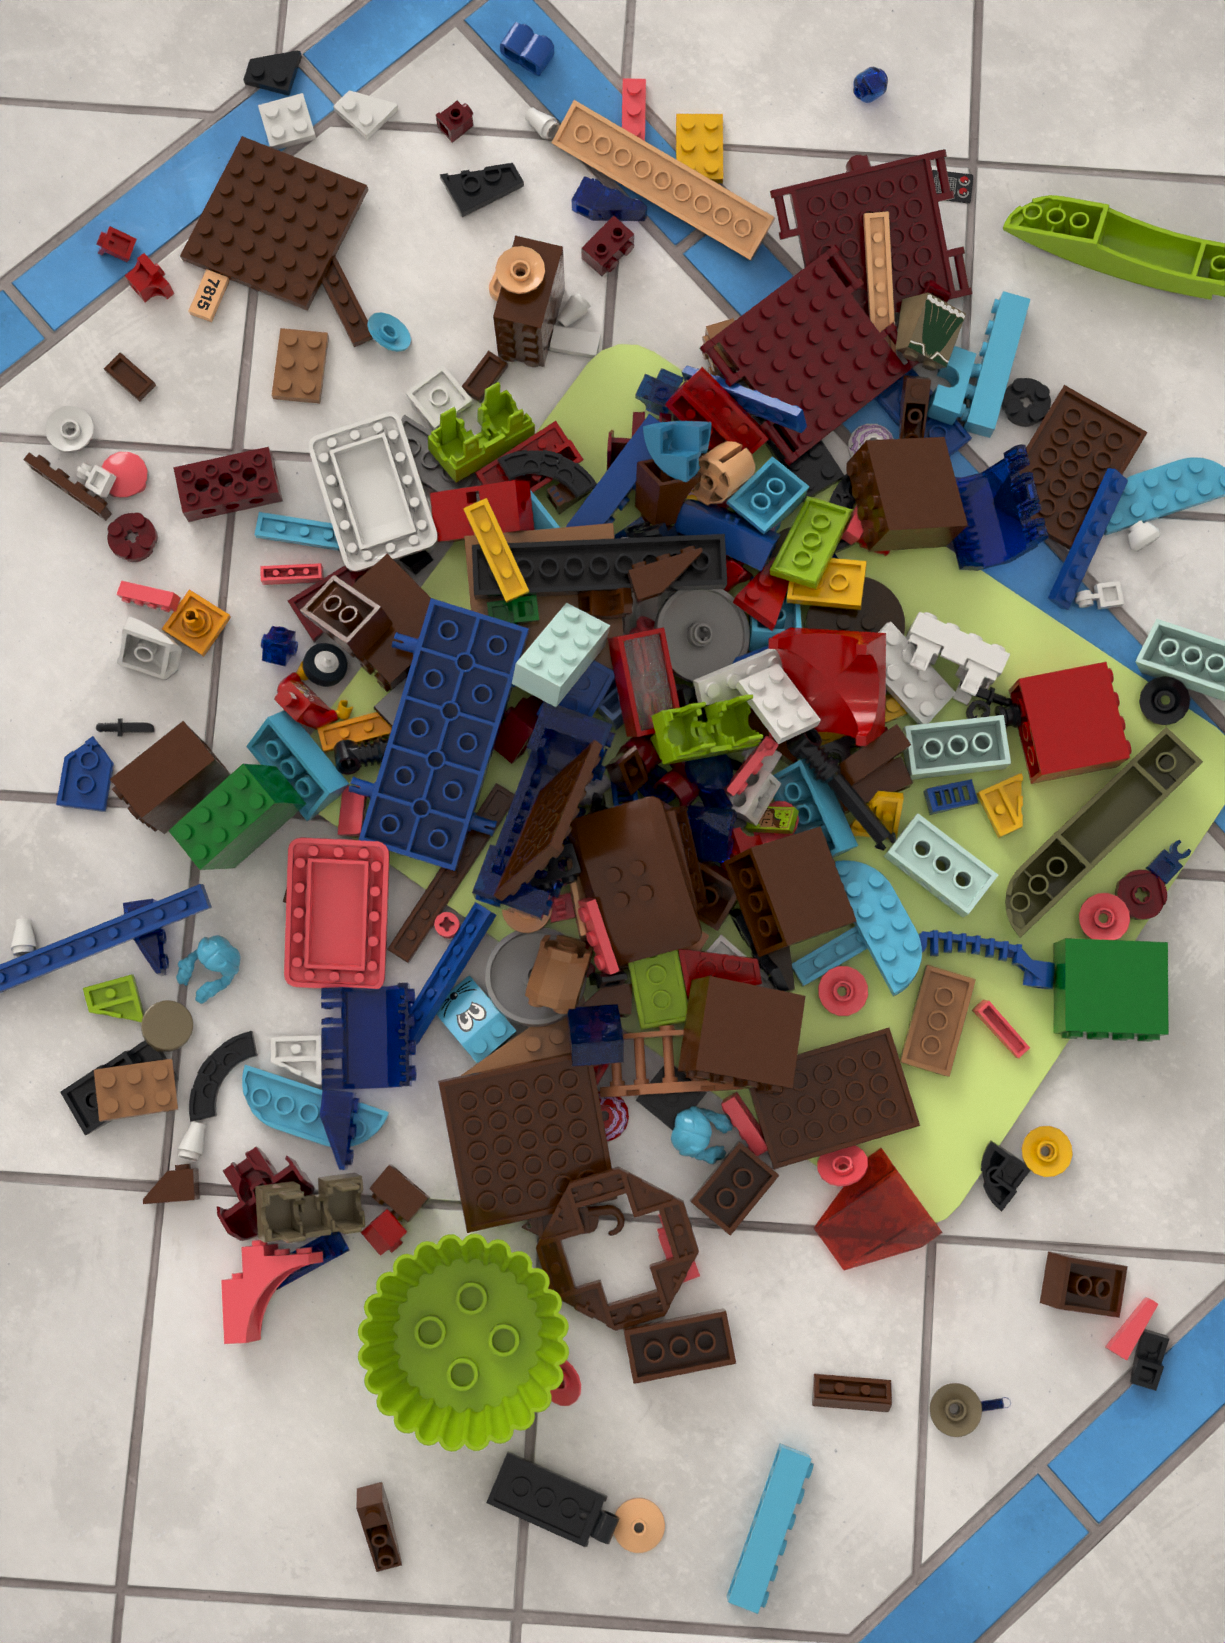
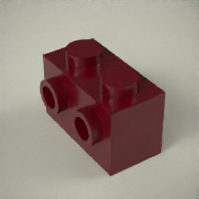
M613 216L581 248L582 259L603 276L607 271H613L618 264V260L623 255L627 256L633 250L634 233Z

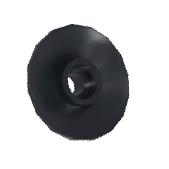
M1162 676L1154 678L1145 685L1141 691L1139 703L1141 711L1148 720L1155 724L1169 725L1178 722L1185 716L1189 710L1191 699L1189 691L1183 682L1174 677ZM1164 695L1169 696L1170 703L1163 704L1161 697Z

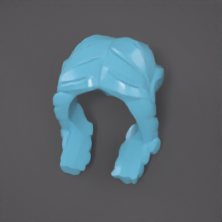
M220 935L202 938L198 948L178 962L179 970L176 979L179 984H184L185 986L188 985L194 970V963L198 959L208 970L220 972L223 975L221 979L205 982L196 991L195 1000L200 1004L205 1003L220 990L227 988L234 976L239 972L241 956L238 949L234 948L226 938Z
M691 1106L689 1109L677 1114L671 1142L680 1155L695 1157L697 1160L715 1164L717 1160L725 1158L726 1151L724 1146H713L704 1150L709 1145L712 1135L709 1121L723 1134L732 1130L733 1125L726 1115L715 1113L709 1109Z

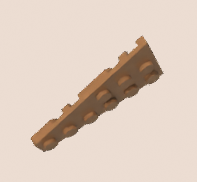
M584 996L573 1012L563 1020L548 1026L527 1028L461 1076L584 1049L591 1050L593 1067L604 1064L590 1016L577 1015V1009L585 1003Z

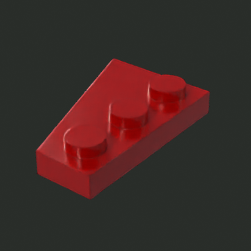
M775 557L736 595L733 601L735 605L771 631H773L789 586L788 580L770 575V568L776 559Z
M678 949L687 999H689L691 981L693 979L712 976L751 985L762 984L757 958Z

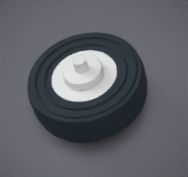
M319 643L312 646L306 652L303 659V670L307 678L314 684L323 687L338 684L344 678L348 668L347 658L342 650L329 643Z

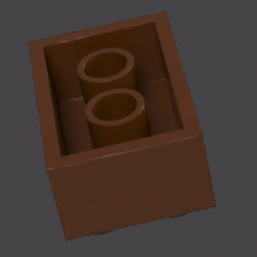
M737 1142L689 1201L731 1236L780 1175L741 1142Z

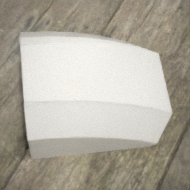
M129 616L123 627V638L117 664L161 679H168L178 670L182 648L163 632Z

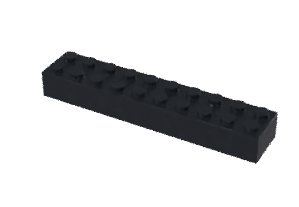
M725 534L508 543L529 589V593L520 597L537 595V597L569 596L588 591H612L623 587L631 588L633 593L628 577V571L632 569L631 566L642 561H646L647 564L657 562L656 557L670 553L671 557L681 554V549L689 546H695V549L702 547L703 552L666 591L725 589L727 586ZM472 545L475 600L504 598L480 545Z

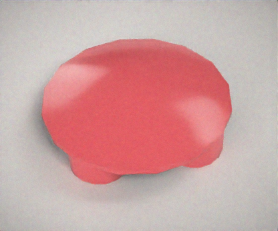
M118 452L109 456L104 461L102 468L117 476L109 492L111 496L130 497L145 490L148 470L145 462L138 455L131 452Z

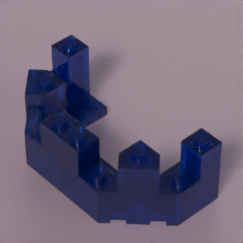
M544 701L527 745L529 758L496 846L490 844L472 891L476 900L512 913L516 911L541 921L544 915L549 916L554 897L559 898L563 884L560 882L553 884V889L548 891L531 887L530 882L527 884L524 882L515 895L512 896L510 894L503 901H500L493 895L538 792L593 740H596L603 746L599 753L601 759L592 770L594 776L589 784L595 786L598 780L602 781L606 771V767L603 766L608 751L606 747L611 748L616 734L612 732L613 724L560 705L554 707ZM577 806L580 810L575 818L587 814V809ZM568 836L563 840V845L570 844ZM537 870L534 876L538 879H543L548 875V871Z

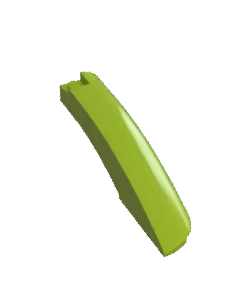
M1057 195L1033 198L1032 202L1023 207L1018 206L1008 216L1003 226L1004 231L1044 251L1119 279L1209 300L1212 299L1213 295L1225 297V243L1200 239L1151 225L1109 208V204Z

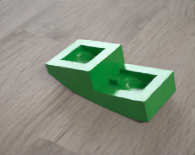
M537 595L518 597L507 603L505 600L487 602L488 616L516 625L539 621Z

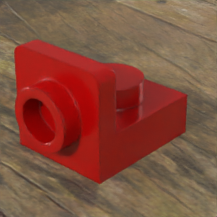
M109 226L106 233L101 231L96 245L100 246L98 254L103 255L106 252L128 262L137 239Z

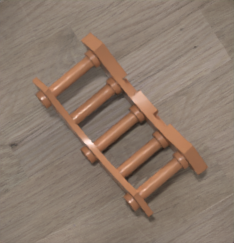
M674 1025L659 1026V1031L622 1034L623 1039L620 1038V1030H607V1035L597 1036V1041H610L612 1069L610 1086L600 1087V1098L695 1091H726L744 1088L734 1087V1084L712 1083L710 1080L703 1078L701 1080L692 1079V1081L678 1082L674 1069L673 1037L683 1036L684 1030H675ZM662 1037L665 1078H662V1083L649 1084V1079H646L644 1039ZM634 1039L636 1079L634 1080V1085H625V1081H622L620 1041Z

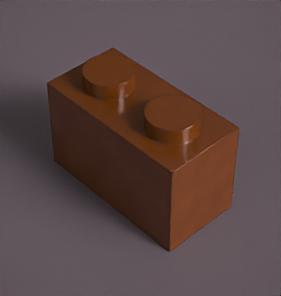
M392 1164L387 1166L369 1188L373 1192L371 1197L382 1206L384 1203L393 1209L391 1211L392 1215L400 1222H403L404 1219L410 1222L430 1198Z

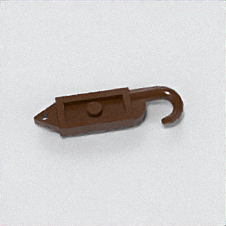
M601 1205L578 1208L585 1228V1233L583 1234L595 1231L598 1226L599 1216L613 1215L616 1217L617 1226L614 1230L608 1232L610 1236L617 1235L624 1227V1214L616 1206ZM552 1214L532 1218L522 1228L538 1235L540 1239ZM527 1224H531L532 1227L528 1229Z

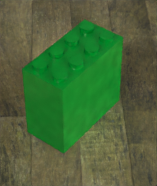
M243 763L177 822L169 832L199 870L236 868L306 805V802L276 766Z
M1065 938L1054 943V1034H1061L1063 1039H1077L1087 1035L1088 1040H1102L1112 1036L1114 1041H1128L1137 1037V1041L1140 1042L1158 1041L1160 1036L1169 1035L1168 942Z

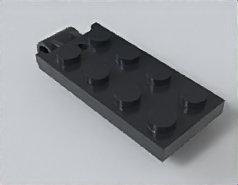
M755 415L751 416L759 425L767 421ZM775 423L773 425L790 449L795 452V448ZM770 438L765 442L772 456L809 486L803 503L807 496L814 497L841 481L845 476L822 440L789 466L784 461L786 458Z
M507 1452L486 1502L583 1547L588 1546L590 1536L599 1542L610 1544L620 1519L615 1514L601 1509L603 1503L607 1500V1495L511 1452ZM583 1512L587 1514V1517L584 1519L580 1517V1514Z

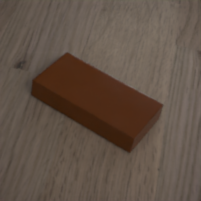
M488 350L461 387L470 397L481 403L485 398V389L494 385L508 368V363Z
M121 352L104 368L108 375L139 402L156 386L153 380Z

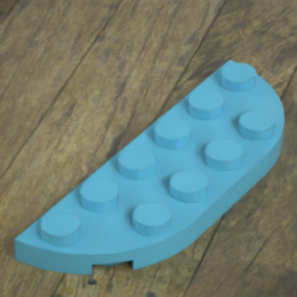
M1191 457L1126 478L1128 480L1127 485L1104 535L1130 528L1141 520L1145 523L1224 497L1225 467L1209 459Z
M835 861L840 879L856 918L854 924L892 996H895L911 984L920 967L922 946L919 935L894 888L883 874L861 862Z
M249 1065L244 1066L242 1088L252 1113L261 1122L274 1129L325 1146L345 1148L359 1145L373 1137L382 1128L390 1112Z

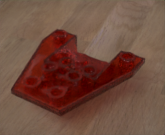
M882 1147L867 1157L868 1169L865 1175L858 1182L849 1186H843L813 1227L843 1270L921 1248L943 1233Z

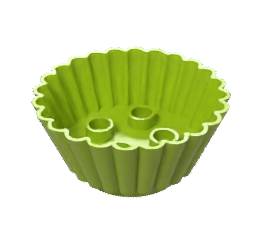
M448 1234L443 1236L437 1245L430 1241L421 1242L415 1248L414 1255L402 1254L394 1261L393 1272H386L379 1276L376 1282L377 1293L369 1296L364 1304V1311L368 1318L363 1320L358 1328L359 1339L364 1343L358 1352V1361L364 1369L368 1370L365 1374L364 1383L369 1392L378 1395L376 1400L378 1410L383 1415L394 1416L395 1427L400 1432L408 1434L415 1432L417 1440L427 1446L434 1445L439 1441L441 1447L450 1452L461 1449L464 1444L468 1449L480 1451L488 1446L490 1440L497 1444L506 1443L513 1436L514 1429L522 1431L530 1428L535 1419L534 1412L545 1411L550 1406L552 1399L550 1390L558 1388L563 1381V1371L559 1365L563 1364L569 1356V1347L563 1340L567 1335L569 1324L567 1319L559 1314L562 1306L560 1295L556 1291L548 1289L550 1282L547 1273L542 1269L532 1268V1261L528 1254L522 1251L511 1253V1248L505 1241L496 1239L487 1243L486 1239L479 1234H470L463 1241L454 1234Z

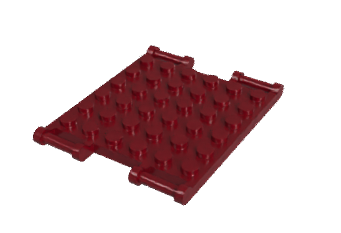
M946 149L770 191L771 199L774 198L781 231L779 232L780 240L798 236L804 268L836 244L840 250L839 254L856 277L858 279L861 278L864 282L851 295L868 317L863 214L889 211L894 313L900 312L903 299L923 294L929 280L936 282L950 292L951 297L949 300L973 294L966 274L963 254H965L964 246L947 250L938 202L955 198L954 191L950 189L945 162V157H947ZM932 160L936 162L941 194L936 193L930 162ZM785 195H790L796 224L794 229L789 227L783 198ZM949 257H954L960 289L957 291L954 288ZM830 258L827 261L847 288L850 286L849 282Z
M836 244L699 348L703 354L706 353L726 379L725 383L729 387L742 378L749 389L757 390L766 396L778 398L782 402L796 405L803 409L807 427L802 433L777 424L795 448V452L790 449L773 426L774 422L767 420L759 426L762 432L767 433L786 458L784 461L788 466L920 363L906 359L908 363L904 365L884 339L889 336L896 346L898 332L894 322L879 332L851 295L864 282L861 278L858 279L839 254L840 250ZM830 258L849 282L850 286L847 288L827 261ZM714 346H718V348L721 350V352L724 354V356L727 358L730 364L734 367V369L737 371L735 374L725 363V361L716 351Z

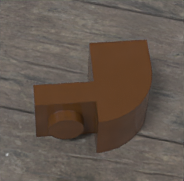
M623 587L612 591H588L578 594V609L597 619L625 618L627 614L632 613L633 598L631 588Z

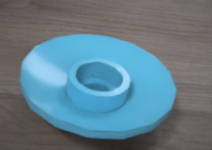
M382 312L374 313L370 316L367 323L368 330L373 339L381 346L396 352L404 351L410 346V333L399 319Z

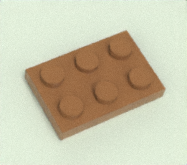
M280 328L271 395L273 399L320 404L329 340L328 333Z
M172 1059L94 1070L100 1122L178 1110Z

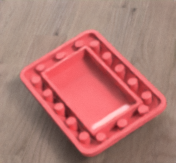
M300 837L294 839L289 844L284 977L289 985L302 988L375 991L384 984L390 853L383 842Z

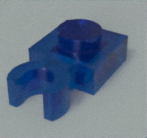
M1180 840L1171 844L1169 852L1163 849L1146 867L1148 871L1159 877L1165 885L1183 867L1178 860L1188 857L1191 853L1190 849L1185 850L1183 854L1178 852L1177 847L1181 843Z

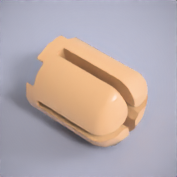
M727 441L700 457L699 472L701 473V481L693 488L694 491L692 493L697 497L698 501L705 505L711 503L721 504L733 496L755 473L756 465L750 451L747 448L742 450V444Z

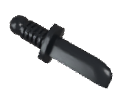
M979 687L976 694L977 697L985 699L989 706L991 702L1004 705L1005 707L1013 703L1012 699L994 693L995 688L990 687L989 690Z
M118 718V723L115 724L98 723L96 730L98 732L115 731L118 732V737H122L123 733L154 732V726L145 722L123 723V718Z

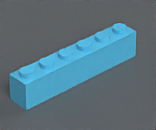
M1003 291L999 300H994L991 309L994 318L993 321H988L985 334L989 335L988 340L982 343L979 356L983 358L981 364L977 363L973 376L977 378L975 386H971L967 399L971 400L969 408H965L961 417V421L965 422L963 428L967 432L990 438L995 430L1029 307V298Z
M781 1443L779 1444L726 1596L729 1603L756 1614L759 1613L760 1607L764 1608L769 1597V1592L766 1591L769 1581L773 1582L778 1571V1566L775 1565L778 1555L782 1556L787 1545V1540L784 1539L787 1529L792 1530L796 1519V1514H793L796 1503L801 1504L805 1489L802 1488L805 1478H810L814 1464L811 1463L812 1458L809 1454Z

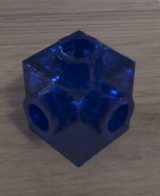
M272 626L269 632L263 635L261 640V648H263L262 661L286 666L291 656H295L298 650V642L295 641L296 631L288 630L281 626Z

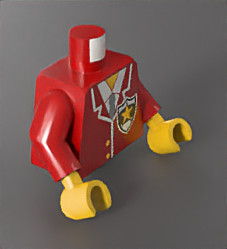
M303 661L296 672L291 673L278 684V694L274 700L296 722L315 730L337 721L338 718L347 720L352 713L353 706L347 708V700H341L337 710L330 709L301 681L308 680L303 670Z

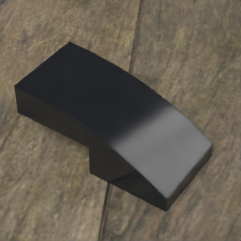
M619 969V972L611 975L601 971L589 975L590 985H597V989L619 986L627 980V974Z
M1144 1329L1139 1338L1130 1379L1132 1384L1157 1390L1164 1368L1162 1361L1169 1342L1167 1335Z

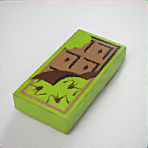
M768 806L757 826L747 822L746 829L749 832L793 834L799 811L795 807Z

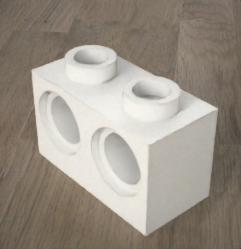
M762 769L756 775L751 774L746 780L748 785L740 795L737 793L734 796L728 795L723 805L734 817L757 826L781 785L770 772Z

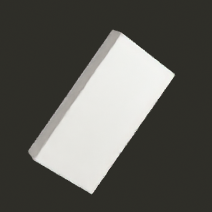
M554 325L550 351L594 358L598 353L601 333Z

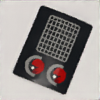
M932 170L936 193L941 194L937 170ZM947 171L950 189L954 191L955 198L946 201L971 203L973 175Z

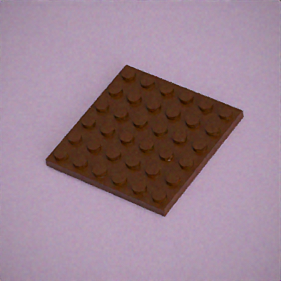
M242 136L180 257L185 262L227 276L232 281L308 311L322 283V279L328 272L333 262L332 259L336 256L369 189L366 184Z
M590 1049L438 1081L467 1233L553 1214L570 1181L612 1169ZM617 1196L593 1204L615 1200Z

